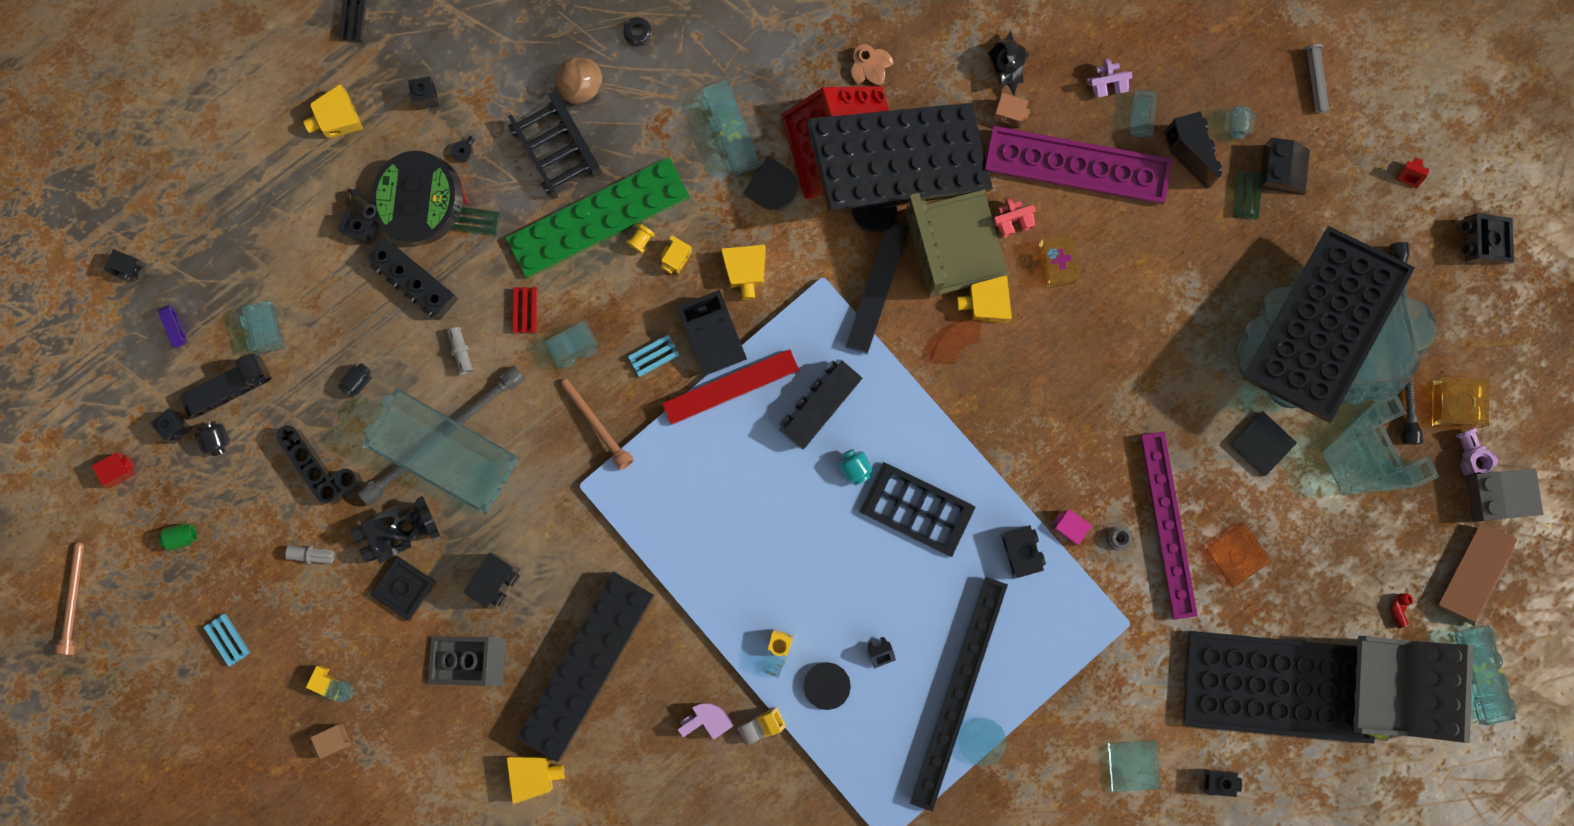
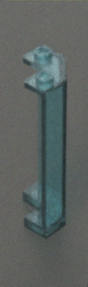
M398 388L391 395L386 394L380 404L383 410L374 424L370 422L363 433L366 436L363 446L487 515L520 458Z

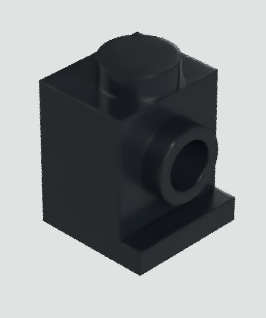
M346 209L338 231L343 236L369 245L370 240H373L377 234V223L373 219L364 218ZM358 223H361V228L355 230Z
M113 249L103 270L127 281L130 278L141 280L145 275L146 263Z
M1205 769L1204 793L1208 795L1237 797V792H1241L1242 779L1238 777L1237 772ZM1227 779L1228 787L1223 788L1222 782Z

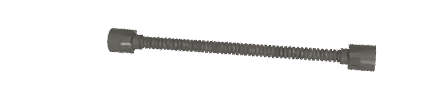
M514 365L499 376L501 380L497 382V385L490 392H487L485 396L483 395L478 399L476 403H473L469 409H466L467 411L457 416L448 426L441 429V432L439 431L432 439H429L427 443H424L413 452L411 456L403 460L404 462H401L399 466L397 465L392 471L387 473L383 479H378L376 482L371 480L357 492L361 499L368 506L373 504L384 495L383 490L387 488V484H390L403 471L411 467L410 465H413L415 461L417 462L424 454H427L436 444L438 445V442L440 443L445 437H448L452 431H455L454 429L459 428V425L464 424L473 414L480 411L496 395L498 396L501 392H505L508 388L513 390L525 380L524 376Z

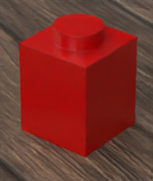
M119 452L92 465L101 485L104 487L112 488L136 475L133 467H135L133 460L130 456Z

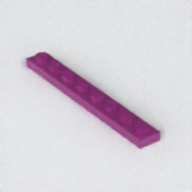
M1165 431L1144 434L1140 436L1172 619L1196 617L1198 614Z

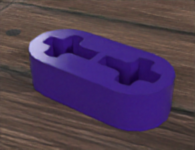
M169 304L158 309L160 319L171 345L175 349L186 345L187 338L173 306Z

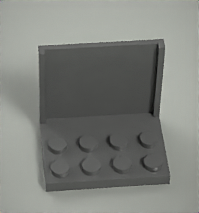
M1358 635L1357 667L1355 671L1356 691L1354 694L1355 715L1353 718L1354 733L1411 736L1470 743L1473 645L1408 641Z

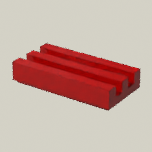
M514 287V334H537V287ZM520 293H523L522 328H519ZM528 293H532L531 328H527Z

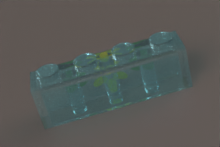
M725 80L703 88V97L700 99L704 110L709 109L711 114L708 120L712 131L717 130L719 135L716 141L720 152L725 151L727 156L724 162L728 172H733L736 178L758 170L760 168V161L729 81Z
M1481 625L1455 631L1454 635L1457 644L1473 645L1472 700L1479 724L1493 725L1516 719V706L1514 701L1510 699L1508 692L1509 681L1503 674V660L1496 649L1495 643L1497 639L1495 632L1491 629L1490 625Z

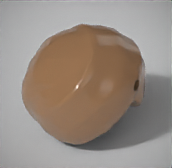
M573 57L565 60L554 75V83L560 97L572 104H582L591 100L599 91L603 79L599 66L593 60L585 57Z

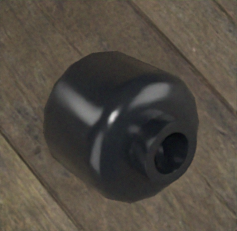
M212 421L197 428L198 432L195 434V439L203 454L211 453L214 457L226 452L225 447L230 444V438L223 424H216L215 421Z

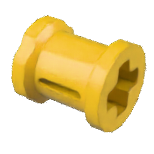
M638 223L636 226L637 230L630 240L627 239L626 244L643 254V248L655 234L647 227Z

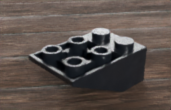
M1201 111L1174 118L1164 133L1170 152L1208 189L1221 177L1222 166L1219 161H1216L1214 154L1215 144L1212 139H1209L1207 132L1208 122L1205 117H1202Z
M720 290L677 306L683 326L704 376L747 360Z

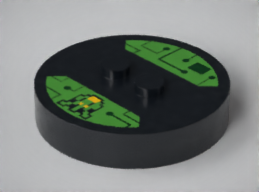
M407 151L396 155L381 168L375 178L371 192V202L377 207L374 217L381 229L396 240L414 245L435 242L445 236L459 218L463 204V190L460 179L450 164L430 153Z

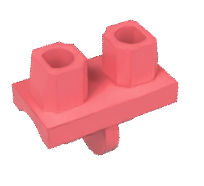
M1010 197L1005 199V206L999 207L1000 214L1008 213L994 217L993 221L995 228H998L1002 238L1015 233L1012 225L1014 222L1019 221L1023 231L1035 227L1033 215L1036 210L1034 205L1015 210L1022 207L1021 201L1013 203Z

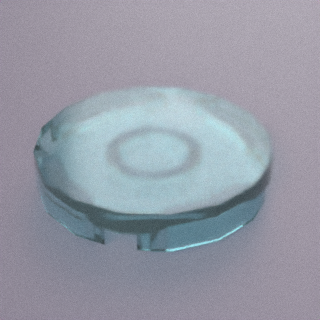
M975 718L962 728L959 736V748L963 756L971 763L979 766L991 765L999 761L1005 753L1007 746L1006 736L1002 727L995 721L987 718Z

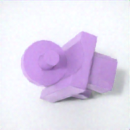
M1106 58L1103 59V66L1096 67L1097 74L1104 73L1105 75L1087 78V85L1092 87L1093 95L1096 98L1108 95L1106 83L1111 82L1114 83L1116 94L1128 92L1132 71L1113 73V71L1120 69L1119 63L1112 64L1111 60Z

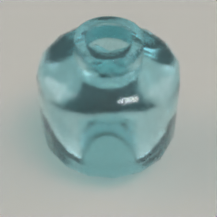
M1233 106V109L1228 110L1226 113L1225 132L1230 133L1231 138L1245 139V135H1251L1254 132L1255 112L1251 111V107Z

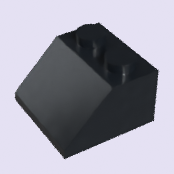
M1271 137L1264 144L1259 189L1304 195L1306 193L1310 150L1294 140Z

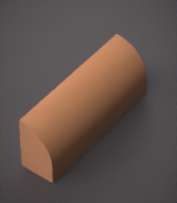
M1480 523L1439 606L1452 616L1475 626L1517 545L1518 539Z

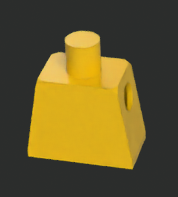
M341 84L312 102L310 106L315 116L303 121L309 133L321 128V131L327 138L363 129L350 97Z
M766 246L722 248V255L731 288H741L742 300L754 299V287L763 286Z
M1007 276L972 284L969 287V296L957 297L958 311L971 310V317L974 321L1009 323L1012 316Z
M510 756L507 758L513 804L548 793L553 790V780L565 779L563 764L550 766L549 757Z

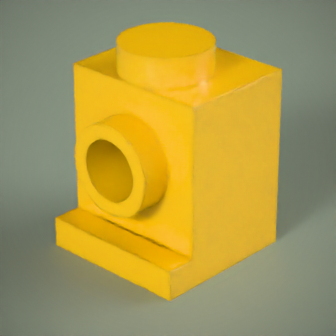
M671 235L669 239L671 246L667 245L661 254L663 259L661 260L660 268L669 274L675 272L679 275L693 251L691 246Z

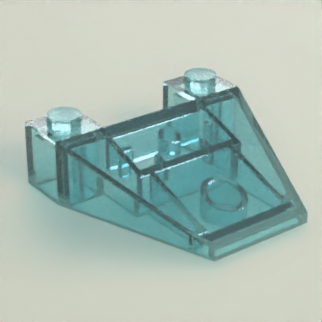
M1397 393L1390 394L1366 405L1322 452L1343 496L1419 487L1439 477L1429 456L1418 458L1403 465L1383 426V424L1407 414Z

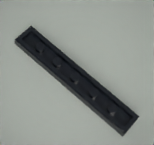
M894 222L884 231L846 348L868 355L910 227Z

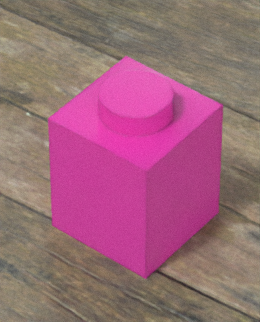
M1068 509L1064 513L1060 511L1053 520V523L1056 525L1052 530L1076 546L1080 544L1092 525Z

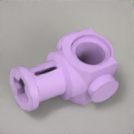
M1476 428L1455 435L1456 438L1460 439L1464 449L1460 468L1465 476L1488 473L1498 464L1496 455L1486 450L1485 446L1480 445L1476 435ZM1477 458L1482 462L1481 469L1476 466Z

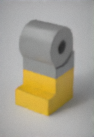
M776 707L737 726V729L744 744L748 745L767 736L780 733L786 725Z

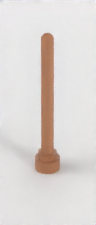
M562 379L561 386L614 455L613 459L615 460L614 464L619 471L626 469L634 462V458L629 452L620 449L570 381Z
M82 542L74 544L61 640H58V644H55L54 654H75L76 646L73 645L74 641H71L84 551V544Z

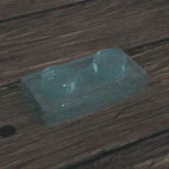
M1134 90L1129 136L1150 139L1153 137L1157 92Z

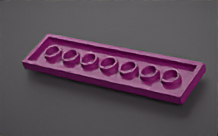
M993 126L985 170L989 171V173L1163 205L1166 201L1172 159Z

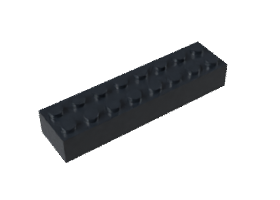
M614 571L611 573L516 739L556 762L562 760L656 596L655 594Z

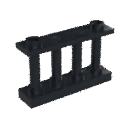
M555 90L548 94L551 102L547 103L548 106L518 123L512 114L508 116L511 124L508 125L514 137H520L544 180L541 182L547 195L551 193L554 199L558 198L554 188L586 171L588 173L591 171L594 177L602 174L592 152ZM551 114H558L562 121L559 122L558 126L527 142L522 130ZM563 133L565 135L567 133L570 134L573 140L570 141L569 145L538 161L532 151L533 149ZM574 152L576 154L581 153L583 160L580 161L581 164L549 181L543 169Z

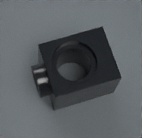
M430 76L408 80L411 101L417 110L440 106L436 84Z
M169 408L150 423L164 441L173 444L192 429L177 411Z

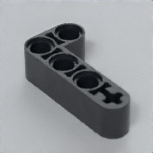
M255 353L244 355L235 361L237 367L182 394L179 398L189 418L200 417L269 382L272 377L262 357Z
M285 425L278 430L277 440L320 502L334 505L360 487L361 476L353 470L342 469L331 475L299 429ZM289 433H293L291 438L298 445H295L293 442L288 441V439L290 438L288 435ZM306 450L307 458L301 462L299 454L301 451ZM315 469H319L320 477L314 481L312 479V472ZM351 474L353 481L349 486H346L344 478L346 475ZM331 487L333 489V496L327 500L325 498V491Z

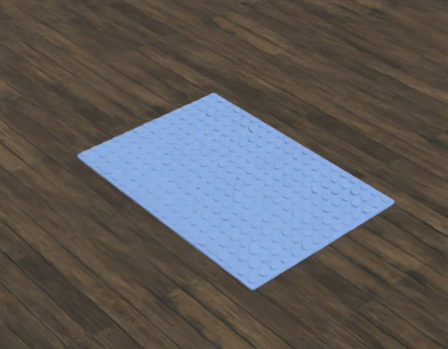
M820 278L742 345L747 360L705 376L688 392L789 349L793 354L799 372L674 425H671L666 412H663L621 448V450L629 452L634 458V462L630 466L619 471L614 464L615 460L612 456L580 484V488L770 710L778 708L786 725L785 728L869 826H907L925 810L909 802L984 577L1006 583L1008 586L938 797L1130 626V622L875 334L868 355L846 348L857 313L825 278ZM832 360H843L863 379L806 448L802 450L778 431L781 427L780 422L787 414L791 415L794 412L796 402L802 396L806 397L809 394L811 384L817 378L821 379L826 373L824 371L825 367ZM851 449H854L855 452L863 451L872 466V472L869 474L870 478L858 485L847 483L838 468V463L843 459L841 455ZM883 462L976 506L952 557L859 513ZM891 475L884 491L898 497L905 481ZM910 484L902 500L916 506L923 490ZM928 493L921 509L935 515L942 499ZM882 495L874 511L888 517L895 501ZM946 502L939 518L953 524L960 508ZM900 504L893 520L907 526L914 510ZM918 513L911 529L925 535L932 519ZM937 522L930 538L944 544L951 528ZM1031 525V528L1037 532L1039 542L1036 545L1038 551H1042L1046 565L1043 566L1044 571L1014 579L1001 534ZM1026 545L1020 546V556L1027 558L1030 555V549ZM774 629L794 636L787 656H776L768 650ZM884 637L887 642L890 641L896 661L874 669L868 653V642L871 641L873 646L876 647L881 645L880 638ZM825 662L834 663L843 668L849 676L851 684L850 694L845 703L831 710L815 707L809 702L804 691L805 676L809 670L817 664Z

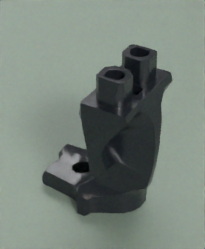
M423 496L415 500L413 507L405 509L398 513V506H395L380 513L360 519L361 524L350 530L355 543L366 538L369 540V546L359 549L364 563L375 559L378 560L379 564L383 563L392 556L411 548V541L419 535H429L431 539L441 538ZM389 516L392 517L386 523L382 524V520L384 518ZM408 522L413 528L410 531H403L400 526L402 523ZM399 539L401 541L399 545L391 546L392 540Z

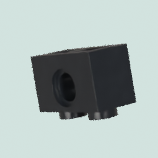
M1031 525L1001 534L1014 579L1044 571L1043 566L1046 565V561L1042 551H1038L1036 543L1039 542L1036 530L1032 529ZM1021 545H1026L1030 549V555L1027 558H1023L1019 554Z

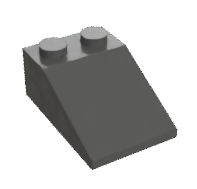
M1536 469L1466 476L1473 522L1544 515Z
M431 636L428 684L503 686L506 639Z

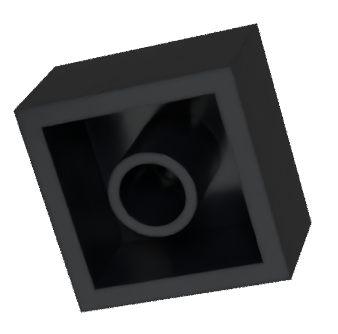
M490 552L463 593L486 608L495 609L496 606L500 607L507 598L505 592L509 586L514 587L519 580L520 575L518 573L521 569L500 555Z

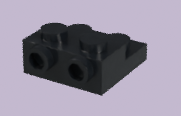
M1480 213L1464 217L1460 229L1464 233V244L1461 247V253L1465 256V262L1479 264L1489 262L1501 264L1514 263L1513 218Z

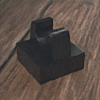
M884 637L880 638L881 645L876 647L873 646L871 641L868 642V653L874 669L896 661L890 641L887 642Z

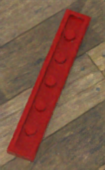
M789 349L662 404L671 425H674L799 372V368Z

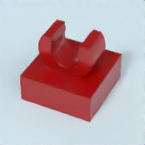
M1414 157L1413 162L1407 161L1401 168L1396 180L1418 188L1428 176L1429 169L1422 166L1423 160Z

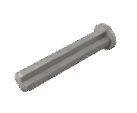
M1314 44L1304 48L1308 56L1316 113L1329 111L1321 54L1322 44Z

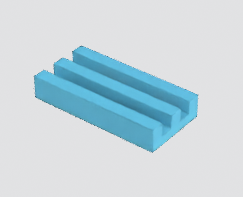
M666 335L631 354L628 358L640 378L680 355L670 336ZM666 342L668 343L667 346L661 348L660 350L650 354L649 356L639 360L638 362L635 361V359L641 357L642 355L654 350L655 348L665 344ZM672 350L673 353L640 370L639 367Z
M227 614L221 615L220 618L215 619L211 624L204 626V629L228 666L234 665L251 653ZM223 622L242 651L241 654L238 653L220 623ZM214 627L216 628V630H217L218 633L220 634L221 638L223 639V641H224L225 644L227 645L228 649H229L230 652L232 653V655H233V657H234L233 659H232V657L230 656V654L228 653V651L226 650L225 646H224L223 643L221 642V640H220V638L218 637V635L216 634V632L214 631V629H213Z

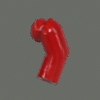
M1408 593L1398 594L1390 607L1397 628L1409 625L1404 612L1407 606L1412 604L1413 598Z

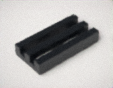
M342 0L338 33L339 40L362 42L367 0ZM349 2H351L349 25H348V33H347V35H345V34H346V26H347V18H348ZM357 3H360L356 36H353Z

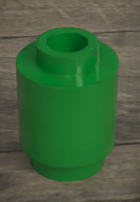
M182 523L162 529L158 539L162 548L172 551L192 545V542L197 541V533L193 524Z

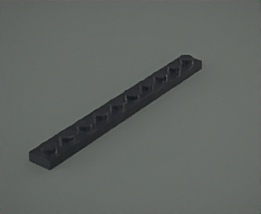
M984 577L909 802L912 805L933 812L1008 586L1006 583Z

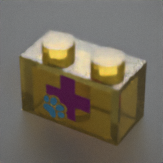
M1070 235L1042 239L1039 247L1047 288L1075 284L1078 277H1080L1079 264L1074 261L1073 255L1076 254V247L1074 241L1070 240Z

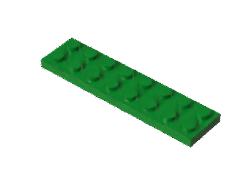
M670 157L507 236L506 239L526 279L636 226L638 223L640 224L690 199V196Z

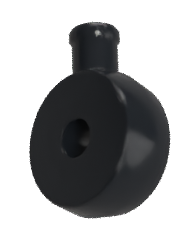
M469 136L466 142L459 141L455 143L452 147L453 158L462 163L469 161L473 156L471 145L475 139Z

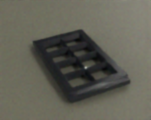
M883 462L859 513L952 557L976 506ZM891 475L905 481L898 497L884 491ZM910 484L923 490L916 506L902 500ZM928 493L942 499L935 515L921 509ZM882 495L895 501L888 517L874 511ZM946 502L960 508L953 524L939 518ZM900 504L914 510L907 526L893 520ZM918 513L932 519L925 535L911 529ZM937 522L951 528L944 544L930 538Z

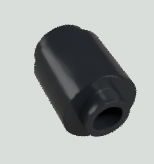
M354 363L340 379L339 389L351 398L356 394L359 395L372 379L370 375L372 371L362 363L359 365Z

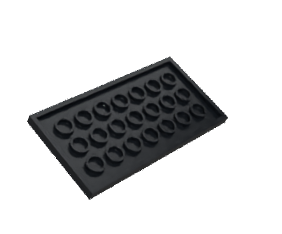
M972 103L810 118L807 121L828 211L908 202L910 195L916 193L920 194L921 199L965 195L984 189L985 192H989L993 189L989 171L985 170L986 159Z
M1327 226L1242 379L1331 423L1415 267Z
M1189 631L1183 726L1374 744L1375 734L1354 733L1353 718L1355 715L1354 694L1356 691L1357 646Z

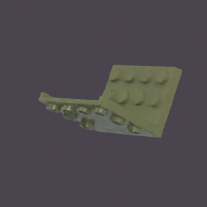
M985 189L926 204L925 199H921L919 193L910 195L905 214L929 298L967 289L972 284L1002 276L1009 278V272H1007Z

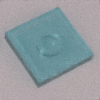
M1157 741L1108 743L1113 792L1161 789Z

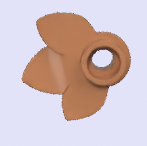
M859 45L853 52L854 64L851 68V76L856 84H860L867 79L871 83L881 86L885 80L884 68L892 66L894 61L891 55L883 49L874 50L870 45ZM863 51L867 52L868 54L867 60L863 59L861 56Z

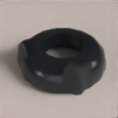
M631 18L624 23V38L633 46L644 45L651 39V25L643 18ZM635 25L642 26L644 28L643 34L639 36L632 34V27Z

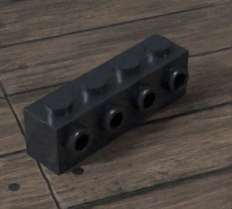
M385 237L367 257L372 262L369 267L379 275L384 272L389 276L387 281L397 290L401 286L407 291L404 296L414 304L419 301L424 305L421 310L431 318L436 315L439 319H442L458 300L450 290Z
M832 360L825 367L824 371L826 373L821 379L817 378L811 384L809 394L806 397L802 396L796 402L794 412L791 415L787 414L780 422L781 427L778 431L802 450L806 448L863 379L843 360Z

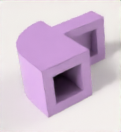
M701 703L693 707L697 716L694 718L691 714L680 722L682 727L678 731L682 737H685L703 724L714 740L733 727L734 724L726 712L718 705Z

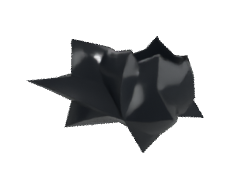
M1010 30L1007 37L999 40L987 54L991 58L999 84H1007L1013 96H1015L1018 82H1024L1023 66L1030 53L1022 45L1017 44Z

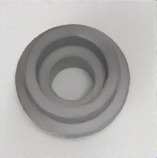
M1116 527L1110 531L1108 540L1114 549L1124 550L1131 545L1132 534L1125 527ZM1118 534H1121L1124 538L1122 543L1116 540Z

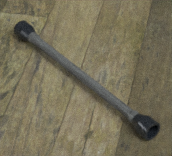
M1397 242L1390 244V256L1407 263L1410 255L1409 243ZM1405 286L1398 299L1400 301V327H1402L1401 341L1402 356H1404L1405 397H1407L1405 398L1407 400V417L1403 439L1404 445L1423 444V432L1419 426L1418 417L1415 415L1416 404L1414 377H1412L1413 363L1410 345L1408 293Z

